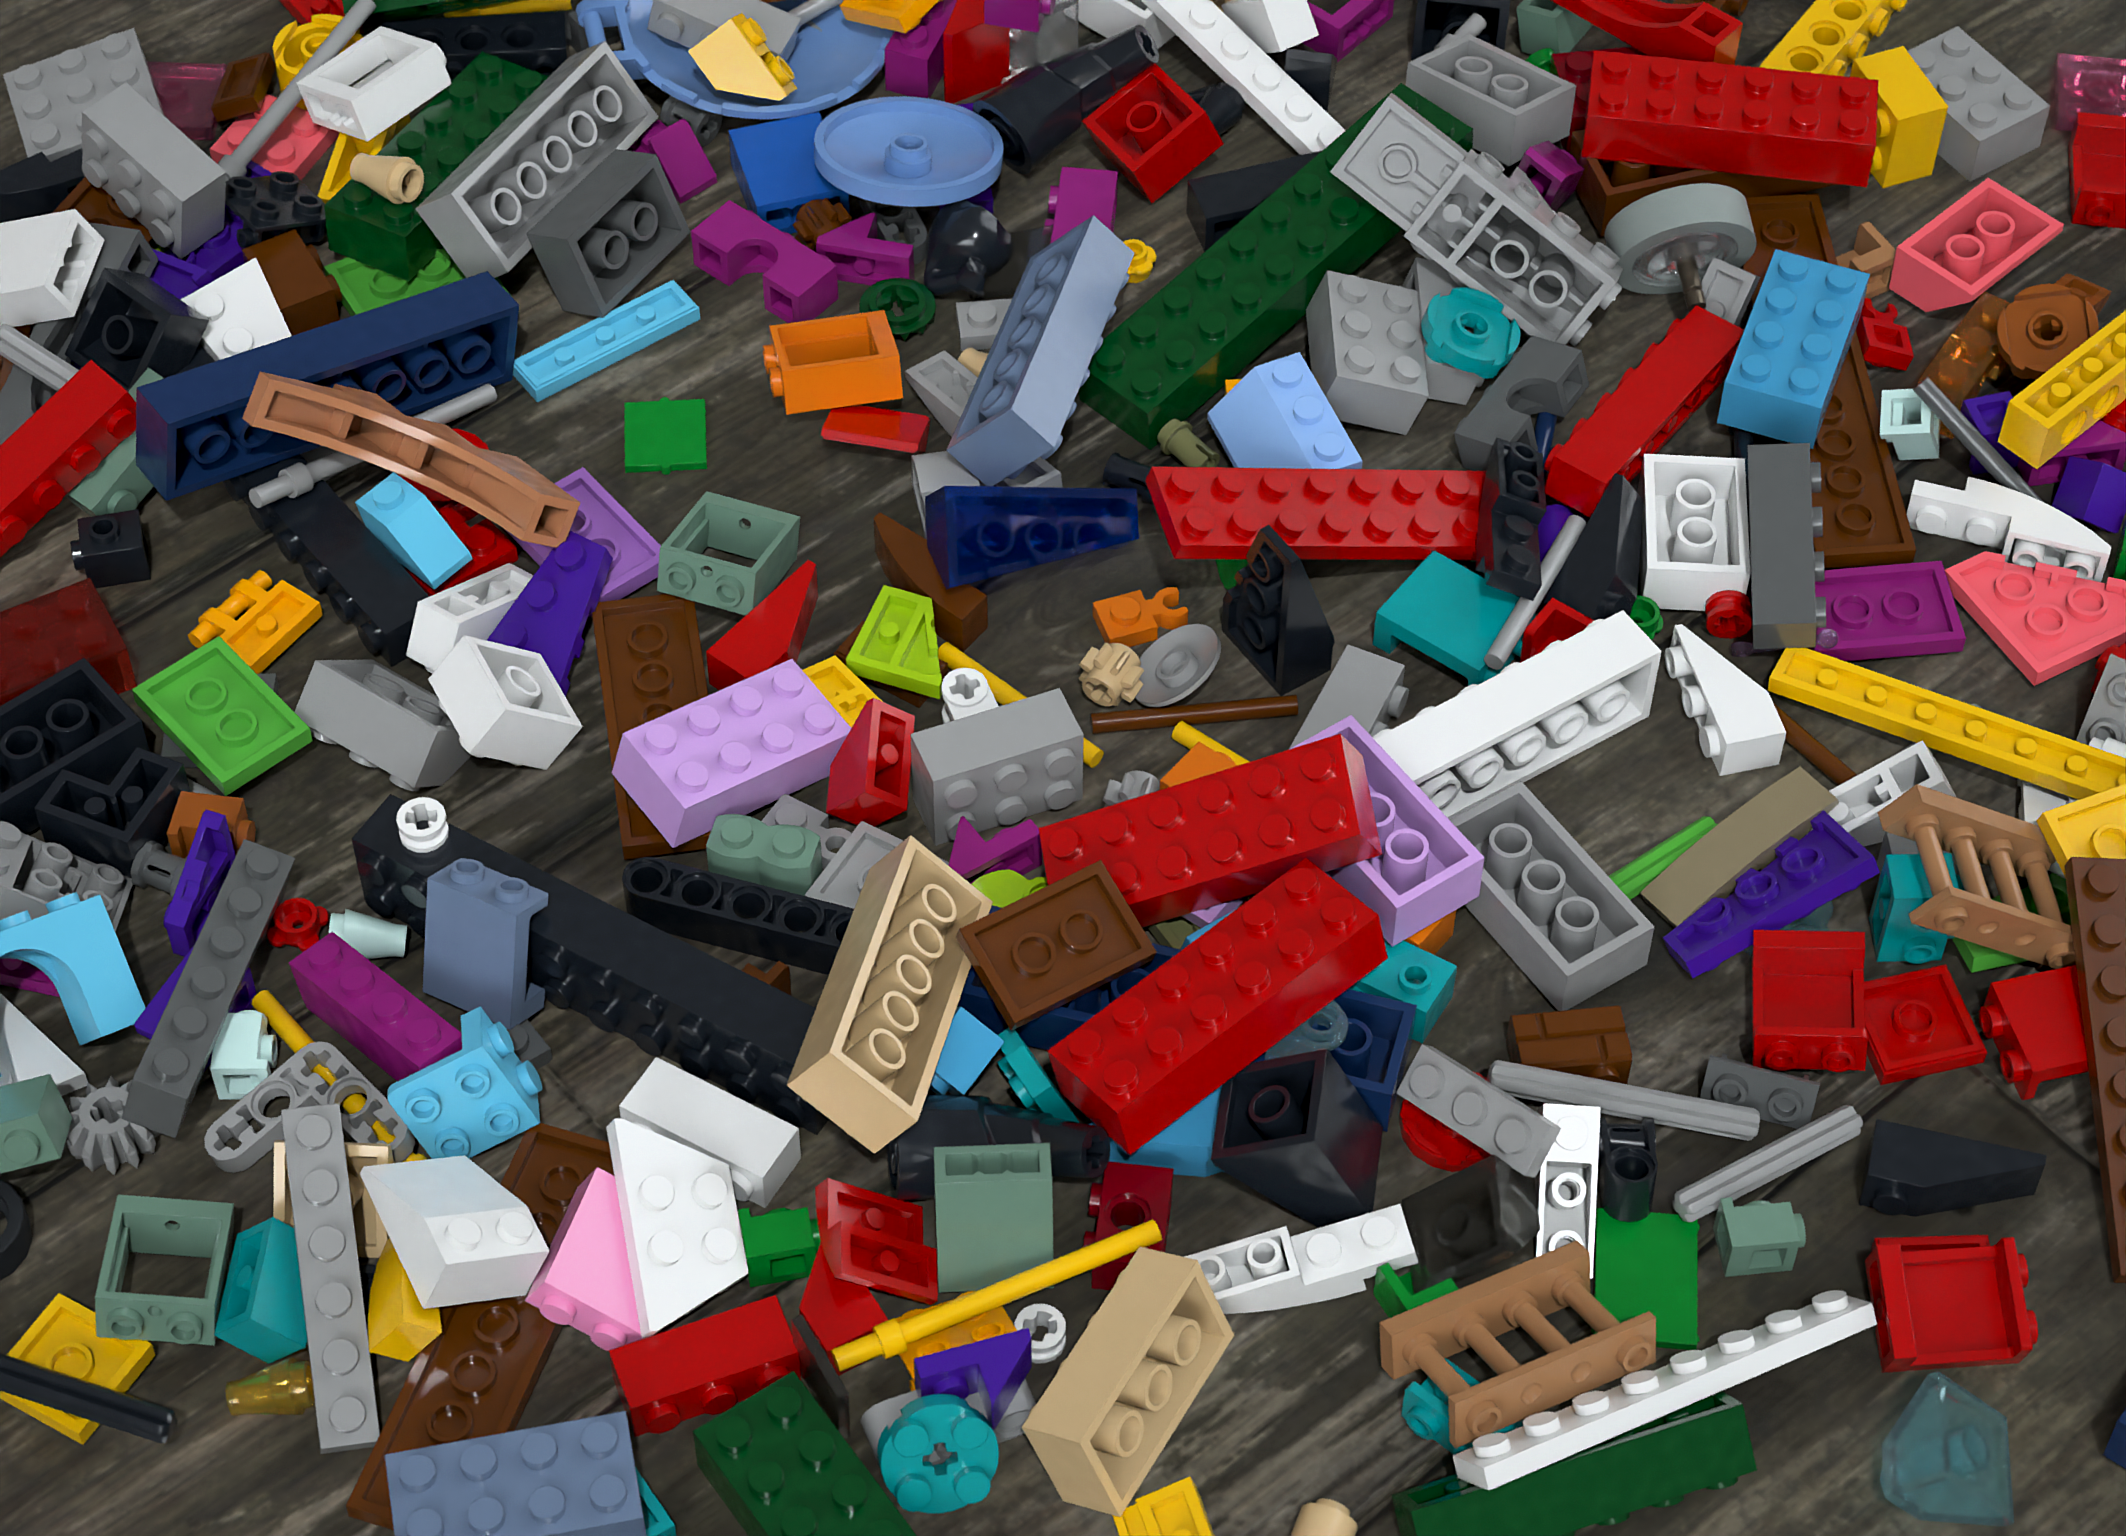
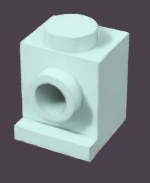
M1913 389L1882 390L1881 439L1893 442L1899 460L1938 459L1940 419Z
M243 1010L238 1013L227 1014L213 1048L210 1067L219 1099H242L271 1074L270 1068L276 1067L278 1057L276 1035H268V1018L259 1011Z

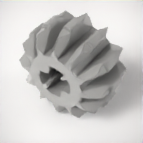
M110 1076L106 1086L97 1089L95 1086L87 1083V1097H70L69 1109L72 1121L67 1135V1145L70 1153L76 1159H83L85 1166L91 1172L105 1164L107 1170L115 1175L121 1163L128 1162V1164L138 1168L139 1153L155 1154L156 1142L154 1138L161 1135V1133L122 1119L132 1080L119 1087L118 1082Z

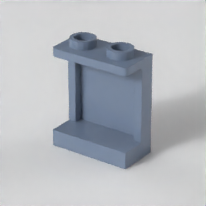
M460 858L428 877L423 992L468 1012L481 1006L493 1023L500 1022L509 1030L543 1009L545 989L526 981L530 918L548 905V893L528 885L522 879L509 877L489 869L481 862L473 859Z

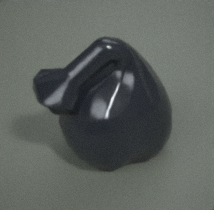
M966 200L946 204L936 214L929 230L924 285L935 296L963 290L982 298L985 295L983 290L985 279L1000 271L1010 261L1014 251L1011 235L1004 229L998 219L982 206L972 204Z

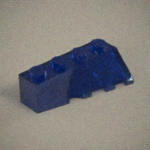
M943 486L925 497L927 548L946 589L1101 549H1119L1139 539L1137 489Z

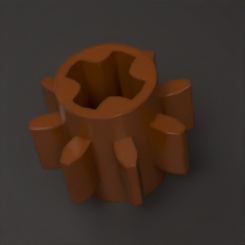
M827 198L809 201L800 208L796 215V222L792 225L798 232L795 239L816 252L818 236L847 224L852 217L840 202L832 205Z

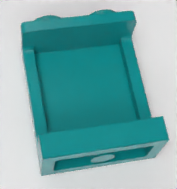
M1432 551L1376 612L1373 645L1390 654L1403 641L1465 676L1468 679V686L1472 684L1479 685L1500 674L1516 656L1521 657L1524 632L1502 669L1490 668L1484 661L1485 655L1511 614L1519 597L1486 585L1485 578L1437 551ZM1535 614L1533 615V617H1532V619L1530 620L1529 624H1530L1531 621L1535 618Z

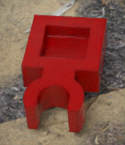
M1865 298L1859 323L1856 327L1864 361L1876 367L1884 368L1888 366L1906 371L1914 354L1907 327L1894 324L1898 315L1896 307L1888 303L1882 313L1872 306L1871 299Z

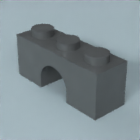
M1532 335L1520 351L1512 356L1508 366L1496 381L1486 388L1481 400L1469 415L1459 422L1454 435L1462 467L1472 471H1487L1492 445L1496 438L1511 443H1525L1535 451H1538L1530 415L1548 412L1561 417L1566 416L1589 386L1582 350Z

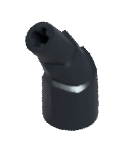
M1136 25L1099 43L1087 44L1045 63L1035 62L974 102L972 110L989 121L999 132L1003 141V163L1018 173L1028 174L1081 128V122L1112 97L1118 87L1155 65L1159 61L1157 46L1146 28Z
M926 1095L918 1121L886 1145L891 1194L893 1198L903 1201L935 1198L934 1147L1050 1143L1052 1177L1097 1178L1105 1171L1109 1162L1111 1149L1109 1136L1099 1126L1055 1118L1051 1113L994 1103L986 1096Z

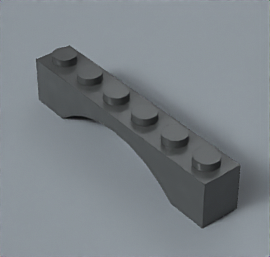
M89 223L104 239V243L75 316L35 323L29 338L70 364L72 360L64 354L103 269L110 268L140 273L150 278L159 259L140 230ZM13 364L12 371L0 392V445L57 392L15 364Z
M243 840L132 1079L122 1115L123 1120L176 1138L237 991L256 951L270 929L276 908L283 900L295 861L294 857L249 840Z

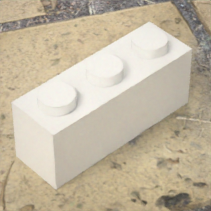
M658 1057L653 1060L619 1105L621 1118L729 1164L735 1199L739 1201L750 1200L766 1208L801 1159L798 1127Z

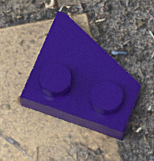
M207 809L201 817L173 899L169 903L164 915V928L167 929L173 953L184 957L195 945L236 857L226 815Z

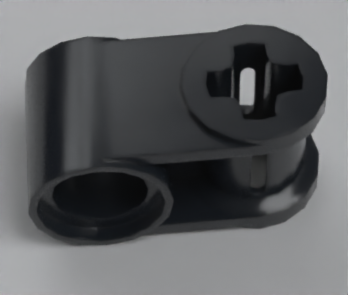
M1600 1118L1598 1176L1601 1204L1604 1211L1610 1217L1619 1221H1640L1646 1218L1652 1210L1658 1168L1653 1118H1644L1641 1124L1607 1123L1605 1118Z

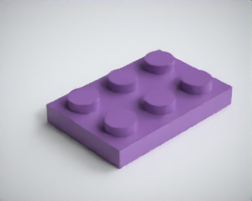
M584 467L554 483L580 502L570 530L606 547L613 557L598 602L620 600L658 577L661 545ZM505 530L539 566H541L554 548L522 541Z

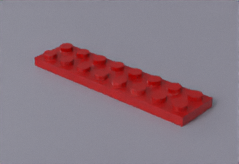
M1151 467L1145 482L1174 559H1247L1246 555L1259 530L1270 525L1300 559L1425 560L1432 551H1437L1451 560H1476L1478 518L1486 471Z

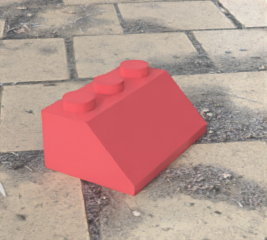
M1987 178L1896 247L1889 289L1924 312L1970 303L2063 231L2064 224L1990 178Z

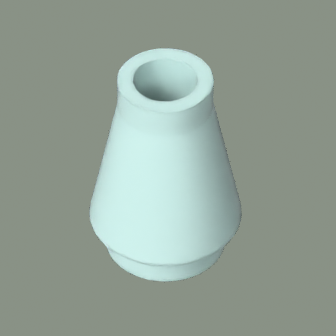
M345 909V914L331 913L329 933L334 932L367 959L385 957L404 958L408 925L394 924L349 909Z

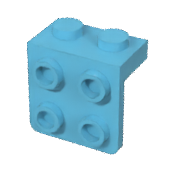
M481 1006L461 1015L462 1050L390 1085L387 1090L389 1104L432 1159L463 1155L471 1158L540 1124L538 1092L543 1089L541 1079L531 1062L527 1060L522 1063L514 1052L512 1039L504 1025L500 1022L493 1024Z

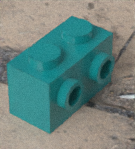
M1943 853L1953 887L1965 891L1960 875L1955 873L1952 854ZM1886 854L1869 914V924L1877 962L1907 961L1913 964H1921L1929 961H1940L1947 939L1954 938V936L1911 923L1909 913L1933 897L1920 854Z
M1384 938L1388 959L1348 989L1417 1005L1413 1039L1423 1043L1453 997L1457 966L1404 940L1392 947Z
M275 1217L237 1234L214 1336L268 1364L306 1348L307 1343L295 1231L293 1227Z

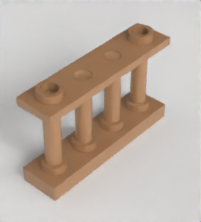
M1918 784L1878 812L1883 831L1916 841L1933 897L1909 913L1912 924L2054 969L2076 964L2072 926L2065 924L2047 873L2050 866L2056 862V859L2038 825ZM1942 850L1953 854L1965 891L1953 887ZM1980 863L1990 866L2002 903L1991 900ZM2016 875L2027 879L2038 915L2028 912Z
M1577 1240L1379 1322L1381 1367L1393 1380L1422 1369L1448 1397L1449 1439L1455 1448L1656 1362V1317L1648 1311L1620 1323L1590 1293V1252ZM1571 1306L1597 1333L1570 1344L1544 1316ZM1521 1326L1547 1355L1520 1365L1494 1337ZM1472 1348L1498 1376L1470 1387L1445 1358Z

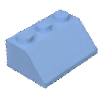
M1300 352L1255 366L1207 413V420L1234 468L1362 469L1363 461Z

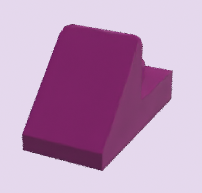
M681 119L668 127L660 120H657L626 150L656 154L673 194L680 204L717 183V175L685 119Z
M869 213L818 236L816 253L827 256L837 265V279L840 281L872 286L879 281L890 278L915 279L914 245L878 239L876 213Z
M964 816L960 817L948 866L970 884L979 877L994 871L1010 869L1024 875L1042 865L1039 828L1031 819L1013 828H1005L999 831L991 840L985 842Z

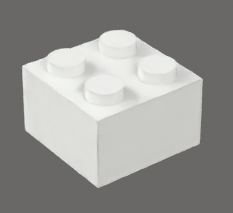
M464 635L428 678L439 698V706L449 716L460 736L459 741L462 747L469 754L478 758L488 757L510 762L516 766L525 765L547 770L583 727L540 653Z

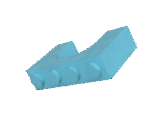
M77 892L46 903L45 906L49 914L31 919L29 911L26 910L0 920V959L12 958L28 962L39 968L49 977L59 993L79 1045L133 1025L145 1010V1005L101 895L80 901Z

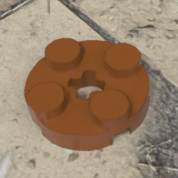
M2057 284L2034 285L2023 289L2015 295L2014 301L2007 306L2006 310L2003 309L1997 325L1998 349L2003 359L2010 365L2011 372L2016 377L2037 380L2099 331L2098 318L2093 306L2086 299L2083 302L2079 297L2072 295L2071 289ZM2051 324L2053 331H2061V335L2054 337V340L2044 341L2035 334L2041 331V325Z

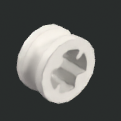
M418 797L403 804L397 812L396 822L399 828V836L402 844L408 850L417 853H427L438 849L448 838L449 828L446 821V812L437 800L429 797ZM428 820L429 828L417 830L416 822Z
M1033 1304L1025 1307L1017 1315L1014 1322L1017 1331L1029 1328L1032 1337L1037 1326L1048 1327V1333L1045 1334L1043 1341L1032 1340V1362L1047 1363L1055 1360L1062 1354L1066 1345V1321L1062 1313L1055 1307L1047 1304Z

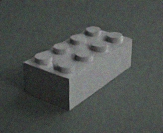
M1522 781L1450 819L1457 829L1485 857L1479 897L1468 902L1465 906L1558 1011L1574 1007L1647 965L1654 926Z

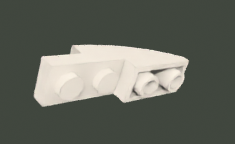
M1969 476L1965 490L1919 480L1914 482L1906 513L1911 529L2002 549L2001 554L2006 555L2005 562L2035 568L2036 562L2077 570L2076 577L2097 582L2102 581L2111 546L2093 531L2056 508L2021 492Z
M1401 1204L1291 1237L1287 1226L1185 1256L1186 1258L1198 1261L1224 1314L1278 1310L1347 1296L1367 1290L1364 1279L1376 1276L1377 1267L1387 1262L1393 1270L1418 1263Z

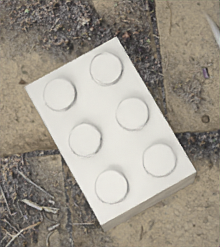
M1644 454L1637 493L1644 500L1639 559L1640 596L1652 599L1659 606V609L1705 611L1706 600L1717 592L1736 590L1746 595L1751 569L1745 459Z

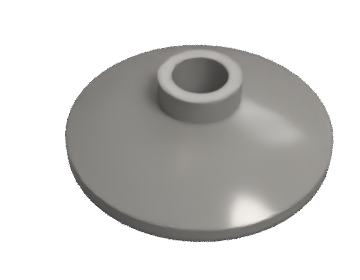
M1188 624L1178 627L1157 639L1139 658L1141 662L1140 667L1144 669L1139 680L1144 685L1135 696L1137 701L1148 707H1161L1175 703L1195 691L1209 677L1219 660L1221 653L1219 636L1207 625Z

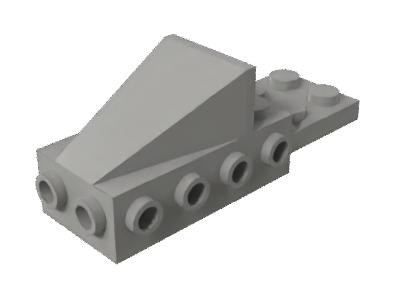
M1391 92L1330 172L1406 231L1404 237L1410 241L1411 246L1426 259L1435 260L1449 271L1450 277L1458 285L1482 291L1504 305L1501 313L1508 320L1512 321L1515 318L1528 339L1533 335L1563 345L1569 342L1575 347L1592 326V323L1587 318L1595 308L1599 306L1605 310L1623 288L1617 283L1624 269L1617 264L1619 262L1618 256L1606 245L1600 242H1596L1593 245L1580 235V226L1566 214L1558 212L1555 215L1531 180L1520 168L1516 167L1512 174L1506 177L1502 173L1504 167L1494 157L1486 152H1481L1478 155L1472 149L1469 152L1465 151Z

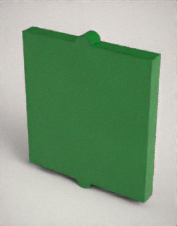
M662 397L660 401L624 403L625 473L661 471L664 475H668L671 471L707 469L705 399L669 400L667 397Z

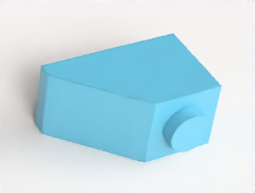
M394 472L355 502L365 526L400 564L433 589H436L473 559L470 551L427 497Z

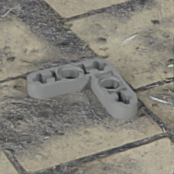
M318 1041L301 1048L218 1118L207 1130L204 1141L208 1154L220 1169L231 1173L241 1172L254 1165L274 1148L276 1140L284 1139L281 1115L274 1118L263 1115L264 1108L270 1100L279 1096L289 1097L290 1105L288 1109L334 1103L341 1105V1102L347 1096L354 1093H364L367 1095V1100L360 1111L350 1115L341 1113L343 1133L352 1142L387 1144L385 1141H379L370 1127L377 1120L388 1134L395 1135L396 1138L389 1144L391 1145L394 1162L400 1163L406 1160L412 1153L415 1145V1136L395 1112L388 1100L336 1047L330 1043ZM318 1064L328 1068L336 1080L330 1087L319 1074L311 1071ZM252 1118L261 1128L258 1133L247 1123ZM232 1137L242 1143L234 1151L225 1145Z

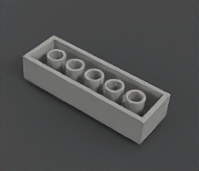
M603 41L570 56L416 210L466 278L486 271L493 278L508 273L532 248L526 233L615 149L627 150L658 118V115L606 41Z

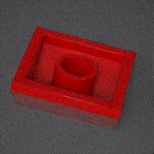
M957 0L943 33L945 102L953 104L1000 86L1002 79L1010 76V28L985 24L984 0Z

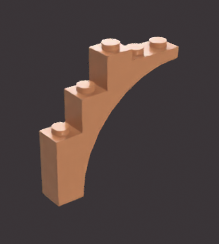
M260 371L242 418L251 426L319 444L402 475L469 507L500 525L522 541L557 548L566 541L580 506L578 500L517 456L478 448L445 424L406 416L376 393L334 384L333 388Z

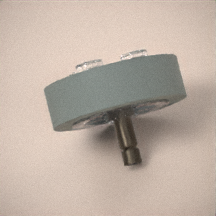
M1719 184L1682 185L1647 195L1618 212L1608 223L1605 230L1606 245L1618 256L1619 262L1617 264L1624 268L1617 281L1619 285L1627 290L1643 294H1667L1683 291L1689 312L1696 305L1703 309L1707 306L1701 282L1713 257L1740 268L1751 258L1757 246L1746 198L1738 190Z

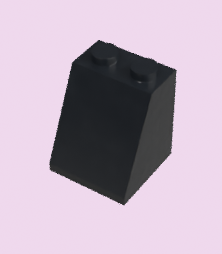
M1418 0L1411 61L1433 51L1435 46L1447 34H1454L1473 13L1481 15L1487 23V26L1476 38L1505 51L1511 0Z
M1328 1049L1253 1062L1222 1085L1211 1161L1219 1169L1321 1228L1373 1212L1383 1127Z

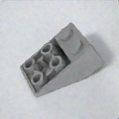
M0 821V920L26 910L29 911L31 919L49 914L45 906L46 903L77 892L80 901L101 895L113 928L116 931L133 885L131 878L122 875L119 870L110 865L95 864L72 854L66 847L60 844L43 842L20 832L17 827L8 822Z

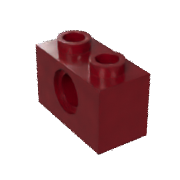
M1109 1161L1104 1171L1103 1183L1092 1182L1089 1216L1098 1217L1096 1232L1085 1231L1083 1247L1125 1231L1117 1228L1119 1226L1131 1225L1135 1227L1154 1219L1160 1230L1162 1241L1145 1248L1166 1252L1172 1205L1174 1168ZM1136 1251L1092 1269V1289L1111 1291L1116 1284L1119 1274L1127 1267Z

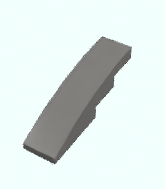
M944 350L905 370V377L933 416L952 437L978 377ZM1041 457L1029 463L1025 470L1016 478L1011 480L1007 477L996 484L1022 510L1063 488L1061 473Z

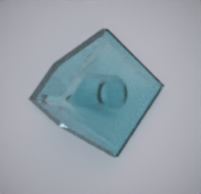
M1936 1371L1928 1374L1882 1443L1883 1470L1880 1474V1482L1884 1491V1498L1922 1521L1991 1526L2013 1524L2014 1511L2007 1417L1941 1372Z

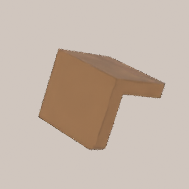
M1867 221L1858 227L1854 250L1837 256L1838 266L1870 274L1865 298L1870 299L1890 290L1889 285L1896 250Z

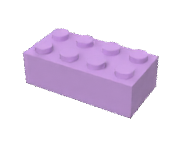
M790 659L624 732L612 774L672 848H675L711 831L715 819L719 815H746L778 800L784 794L789 795L830 775V765L850 732L851 727L796 662Z
M1350 715L1292 748L1341 733L1362 754L1382 855L1327 872L1332 879L1379 915L1383 937L1393 947L1479 897L1485 857L1356 719Z

